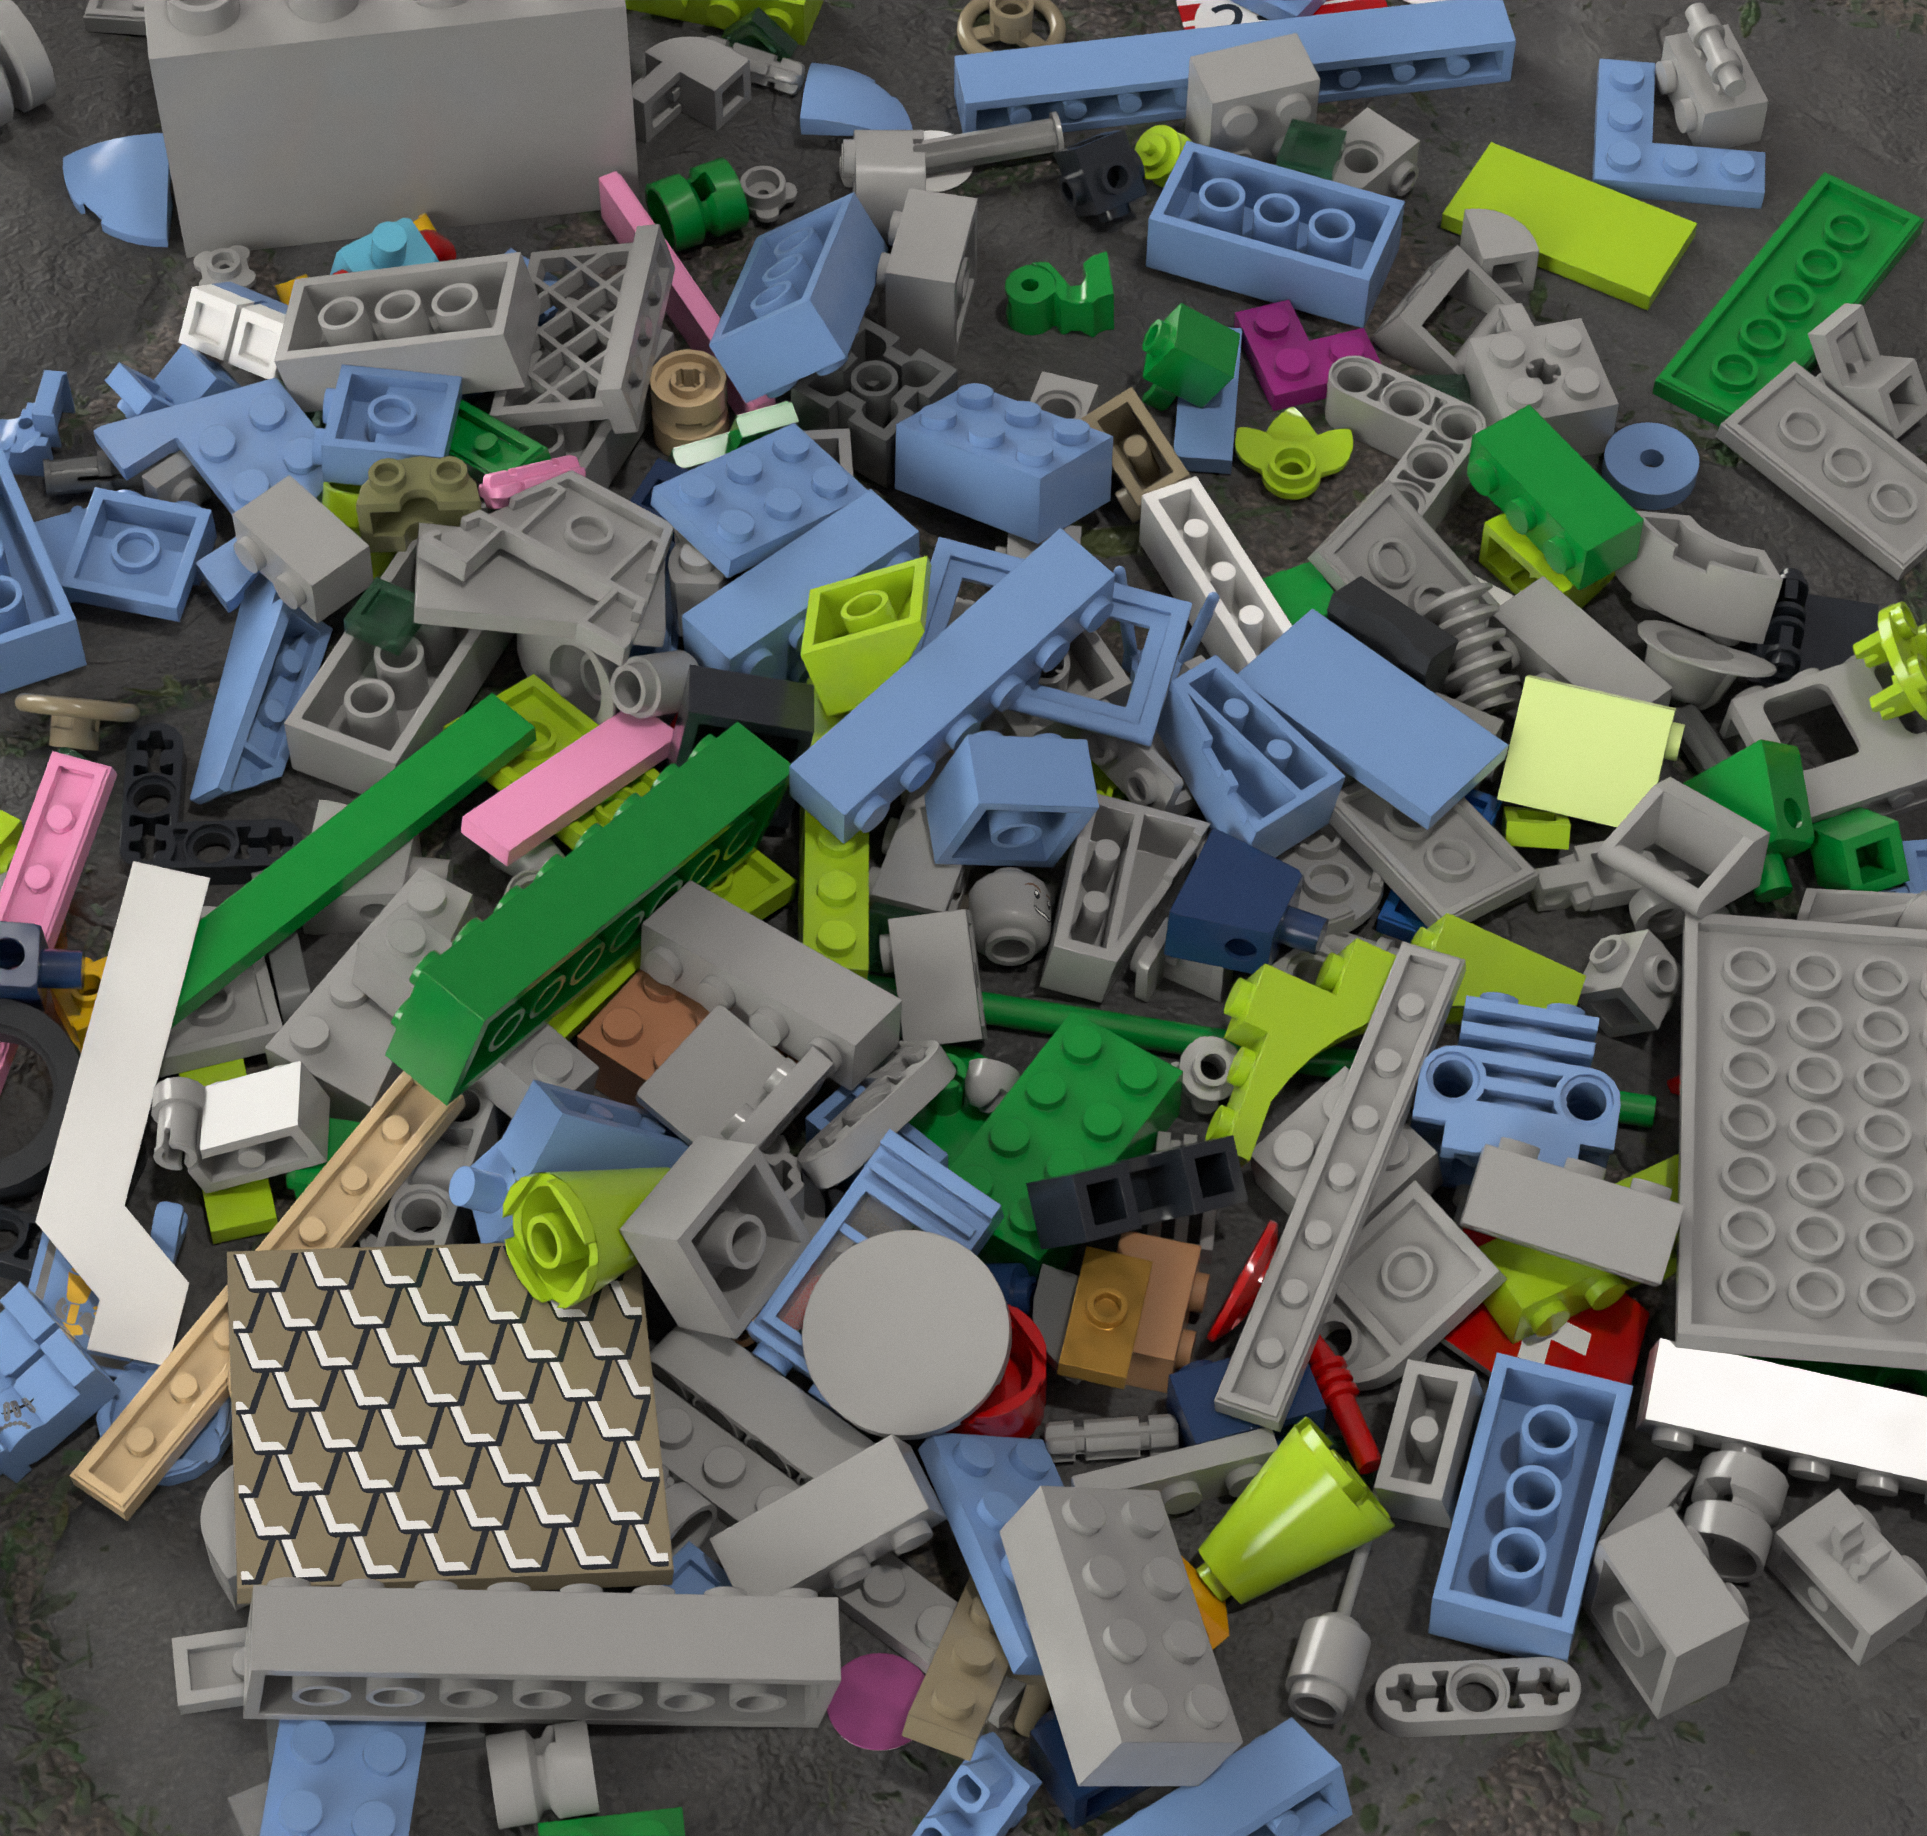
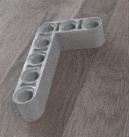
M1346 356L1334 362L1329 370L1325 419L1334 429H1350L1354 439L1400 460L1385 481L1389 479L1435 531L1470 483L1467 476V467L1472 435L1486 428L1484 416L1475 407L1369 358Z

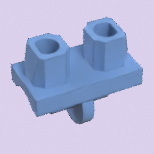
M994 1732L982 1735L971 1761H963L912 1836H1005L1008 1830L1016 1827L1026 1815L1027 1803L1042 1784V1781L1033 1772L1025 1769L1012 1759L1006 1751L1002 1740Z

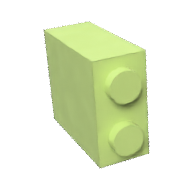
M1528 675L1525 677L1497 800L1618 827L1650 789L1659 783L1664 759L1677 761L1685 724L1673 722L1676 708Z

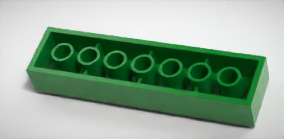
M739 722L735 723L717 738L712 734L707 735L694 748L686 763L680 767L675 763L667 766L654 781L649 792L642 797L638 793L630 795L621 804L614 814L612 821L603 827L599 823H595L588 828L570 854L564 858L560 854L552 856L542 866L533 883L523 889L516 885L511 888L499 901L491 916L484 921L478 917L470 920L455 937L449 949L442 954L436 950L428 953L418 963L409 978V982L414 985L410 997L398 1008L391 1020V1025L396 1030L385 1056L446 1106L637 950L641 946L642 923L691 880L710 890L756 852L789 785V766L791 763Z

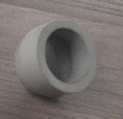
M987 1058L973 1059L969 1062L966 1073L965 1097L972 1106L978 1107L981 1112L991 1114L1020 1078V1074L1014 1067L1001 1061Z

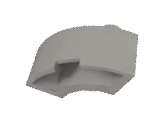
M1635 510L1644 519L1637 559L1615 571L1619 581L1632 593V602L1641 608L1657 611L1686 626L1703 631L1707 638L1720 645L1735 646L1740 641L1763 644L1783 582L1765 550L1744 547L1721 539L1703 529L1690 515Z

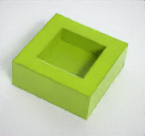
M1503 806L1501 831L1503 838L1511 846L1569 849L1571 825L1568 816L1536 808Z

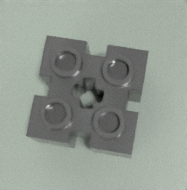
M863 316L859 325V331L855 335L848 353V360L830 374L819 376L815 372L799 379L795 386L791 388V402L799 421L797 426L803 431L849 428L853 470L887 489L895 480L896 424L921 411L924 406L933 404L957 391L958 369L921 348L911 357L901 352V337Z

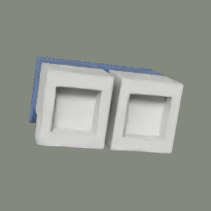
M230 281L192 287L178 343L185 344L222 361L229 360V364L265 379L277 378L281 380L282 377L274 359L288 305Z

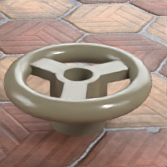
M972 0L961 11L956 30L959 43L967 54L993 52L982 44L995 41L1018 44L1022 48L1063 44L1066 36V23L1059 8L1050 0ZM990 9V23L973 27L977 17ZM1034 10L1042 14L1049 23L1050 33L1046 41L1032 32Z
M21 693L15 698V706L20 711L52 715L49 746L99 751L100 720L132 723L136 722L141 715L140 709L136 705L128 703L33 693Z

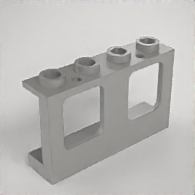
M1853 655L1843 664L1822 671L1817 668L1806 669L1794 675L1787 682L1766 689L1763 686H1753L1743 690L1731 699L1719 732L1723 739L1740 734L1746 747L1760 739L1781 743L1771 725L1772 723L1831 704L1835 705L1859 751L1855 755L1813 769L1803 770L1812 824L1859 807L1892 818L1927 806V731L1918 734L1911 733L1904 728L1899 717L1886 721L1882 720L1880 711L1873 712L1869 702V698L1882 691L1883 687L1893 685L1891 676L1895 674L1889 661L1872 668H1867L1864 659H1857Z

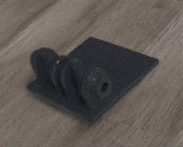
M1795 568L1782 570L1779 575L1783 582L1763 644L1751 643L1750 654L1772 663L1777 671L1769 677H1747V685L1769 688L1789 681L1794 675L1806 669L1817 668L1822 671L1843 664L1847 659L1855 655L1853 650L1855 643L1876 632L1879 604L1808 594L1809 583L1800 570Z

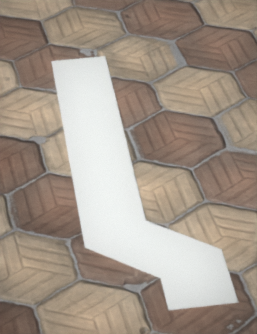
M133 861L35 1222L100 1300L87 1350L161 1365L172 1352L189 1282L125 1207V1202L210 878Z

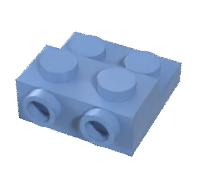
M342 364L336 388H326L323 423L326 424V428H316L313 438L312 462L315 465H322L323 481L363 485L369 479V468L380 459L393 458L399 460L416 456L433 458L448 456L462 399V377Z
M95 487L60 580L67 600L180 622L192 585L200 586L202 581L197 572L195 562L212 552L217 539L212 510L201 508L197 504L188 501H177L174 503L144 497L131 490L113 491Z

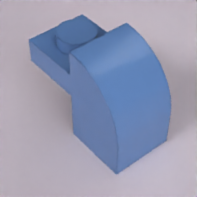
M182 344L155 379L120 362L105 379L106 383L122 398L118 402L117 407L125 414L127 419L242 387L216 360L185 344ZM177 449V450L173 451V452L170 453V454H174V453L178 452V451L181 450V449Z

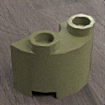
M416 456L399 460L393 458L380 459L369 468V479L361 486L356 503L361 539L369 545L370 553L405 552L409 544L417 539L419 523L460 527L463 516L479 509L481 510L476 482L469 476L466 464L461 459L452 456L442 458Z

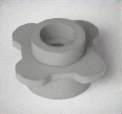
M752 167L741 177L740 183L746 197L748 211L751 215L757 217V220L760 222L769 223L777 220L780 209L786 203L794 202L797 199L796 186L786 182L783 173L774 167Z
M234 245L230 248H219L212 252L203 251L197 254L193 262L195 269L200 271L202 275L199 286L230 281L250 289L256 283V274L248 267L247 262L251 258L248 248L242 245Z

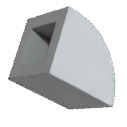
M1465 209L1460 248L1507 294L1533 290L1539 249L1530 231L1516 219L1501 212L1488 209Z

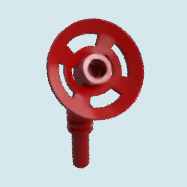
M1270 1219L1212 1324L1206 1336L1207 1340L1214 1342L1223 1337L1251 1312L1277 1248V1222ZM1319 1335L1308 1364L1326 1405V1410H1331L1359 1474L1372 1473L1379 1469L1382 1457L1355 1399L1359 1395V1389L1356 1383L1353 1382L1354 1378L1350 1370L1347 1369L1348 1365L1344 1357L1335 1356L1323 1337Z

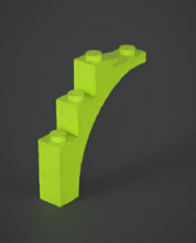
M1449 913L1443 915L1429 928H1419L1410 943L1465 959L1466 972L1445 1023L1461 1025L1467 995L1480 997L1482 993L1486 992L1508 994L1519 1000L1518 1004L1547 1009V1005L1552 1003L1577 1006L1586 979V975ZM1356 938L1338 954L1331 952L1326 957L1318 973L1315 985L1266 963L1248 979L1239 978L1234 984L1224 1008V1014L1231 1016L1224 1039L1242 1046L1234 1057L1227 1075V1083L1234 1085L1227 1107L1221 1105L1216 1110L1209 1124L1205 1140L1233 1135L1240 1167L1248 1163L1254 1151L1270 1103L1291 1076L1319 1053L1347 1039L1365 1034L1396 955Z

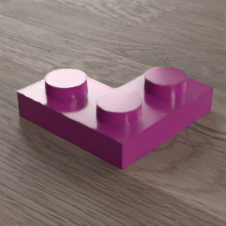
M1290 300L1235 312L1234 328H1242L1241 345L1273 411L1326 399L1329 370L1332 364L1340 358L1362 356L1381 364L1364 328L1309 341Z

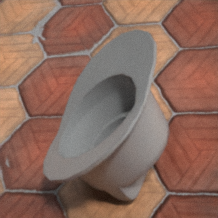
M1644 620L1637 626L1638 635L1647 643L1644 663L1673 687L1670 704L1680 708L1682 705L1690 703L1694 704L1699 710H1706L1720 702L1737 676L1769 677L1777 671L1775 665L1763 658L1717 644L1693 630L1673 623Z
M517 633V652L527 677L535 674L598 725L620 712L612 699L610 691L612 674L619 665L574 642V639Z

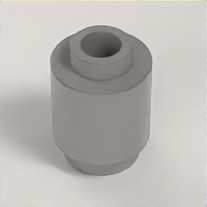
M683 650L631 657L627 659V662L622 667H617L612 674L610 681L612 699L620 711L640 719L678 713L690 664L699 665L694 657Z

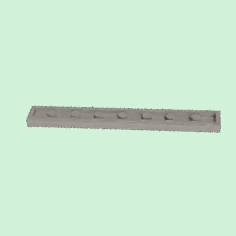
M1402 942L1214 1399L1215 1411L1281 1432L1415 1099L1419 1073L1424 1059L1436 1047L1465 975V959Z

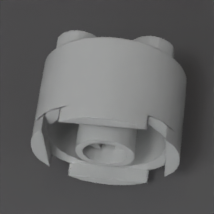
M854 130L853 139H843L841 144L842 178H852V193L856 194L887 246H892L888 242L892 213L894 210L903 211L909 188L926 191L925 152H913V144H921L924 140L923 130Z

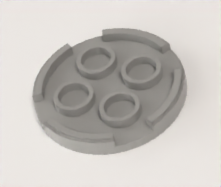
M1327 824L1275 857L1299 869L1303 875L1298 908L1328 918L1329 923L1326 936L1332 934L1340 935V932L1348 933L1370 918L1381 902L1385 882L1330 824ZM1211 829L1206 834L1203 844L1197 851L1196 860L1212 831Z
M918 1230L887 1232L865 1239L849 1248L832 1262L822 1274L810 1295L803 1320L802 1341L805 1361L810 1376L823 1398L837 1413L857 1426V1428L870 1434L884 1438L892 1434L900 1440H914L950 1431L961 1425V1421L970 1416L984 1403L995 1386L1000 1384L1006 1371L1012 1345V1326L1009 1308L1001 1288L988 1267L974 1253L945 1236Z

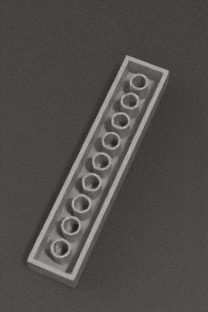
M571 297L566 298L572 304L578 301ZM599 307L588 316L597 322L611 311ZM576 323L555 339L564 345L584 331V329ZM661 328L653 366L660 358L675 351L673 332ZM599 341L578 357L587 363L606 350L607 347ZM545 347L534 352L531 355L529 368L551 354V352ZM565 365L547 377L545 381L553 387L573 373L574 370ZM588 383L567 399L570 401L594 399L597 388ZM650 385L648 386L638 432L615 434L609 419L512 428L547 447L551 459L566 455L577 457L580 467L585 468L586 478L607 489L652 419L653 408L650 398ZM532 388L513 401L512 406L526 405L541 394ZM473 479V480L476 482L477 489H478V486H479L480 484H482V483H480V482H478L477 480ZM480 497L482 511L490 514L499 510L487 508L484 498ZM417 539L409 544L407 551L397 552L284 722L292 769L359 794L364 793L441 733L443 726L465 713L515 633L414 623Z

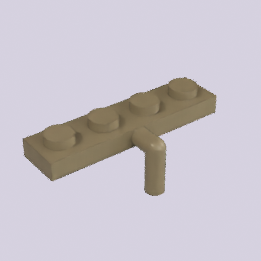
M971 1575L911 1706L902 1732L903 1737L967 1761H971L1006 1676L1027 1684L1014 1722L1015 1730L1022 1736L1030 1737V1731L1034 1729L1037 1721L1048 1712L1052 1701L1044 1675L1013 1674Z

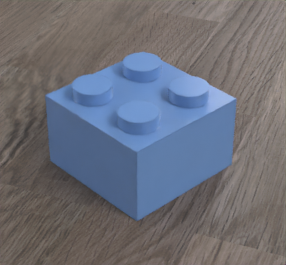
M981 731L973 735L967 734L924 795L935 864L1054 867L1099 809L1087 740L1063 739L1060 735L1054 733L1039 734L1034 737L1003 736L997 731Z

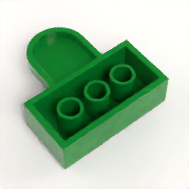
M1073 1010L991 1114L981 1112L978 1107L972 1106L965 1097L964 1091L969 1062L973 1059L987 1057L968 1048L940 1045L955 1066L956 1074L950 1083L908 1122L948 1154L949 1170L1002 1206L1004 1219L977 1257L983 1263H1022L1027 1268L1029 1276L1036 1277L1037 1281L1042 1264L1062 1270L1082 1243L1041 1250L1026 1183L1151 1153L1157 1145L1158 1131L1167 1132L1180 1114L1182 1070Z

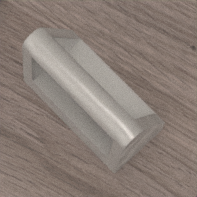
M1456 245L1426 269L1370 339L1386 355L1450 386L1457 387L1464 381L1469 339L1497 334L1496 322L1500 319L1498 315L1499 307L1517 303L1469 255ZM1446 295L1487 313L1454 356L1422 326Z
M1669 777L1654 785L1605 840L1599 849L1598 859L1701 919L1760 886L1770 832L1674 778ZM1656 844L1710 876L1697 888L1638 854V852Z

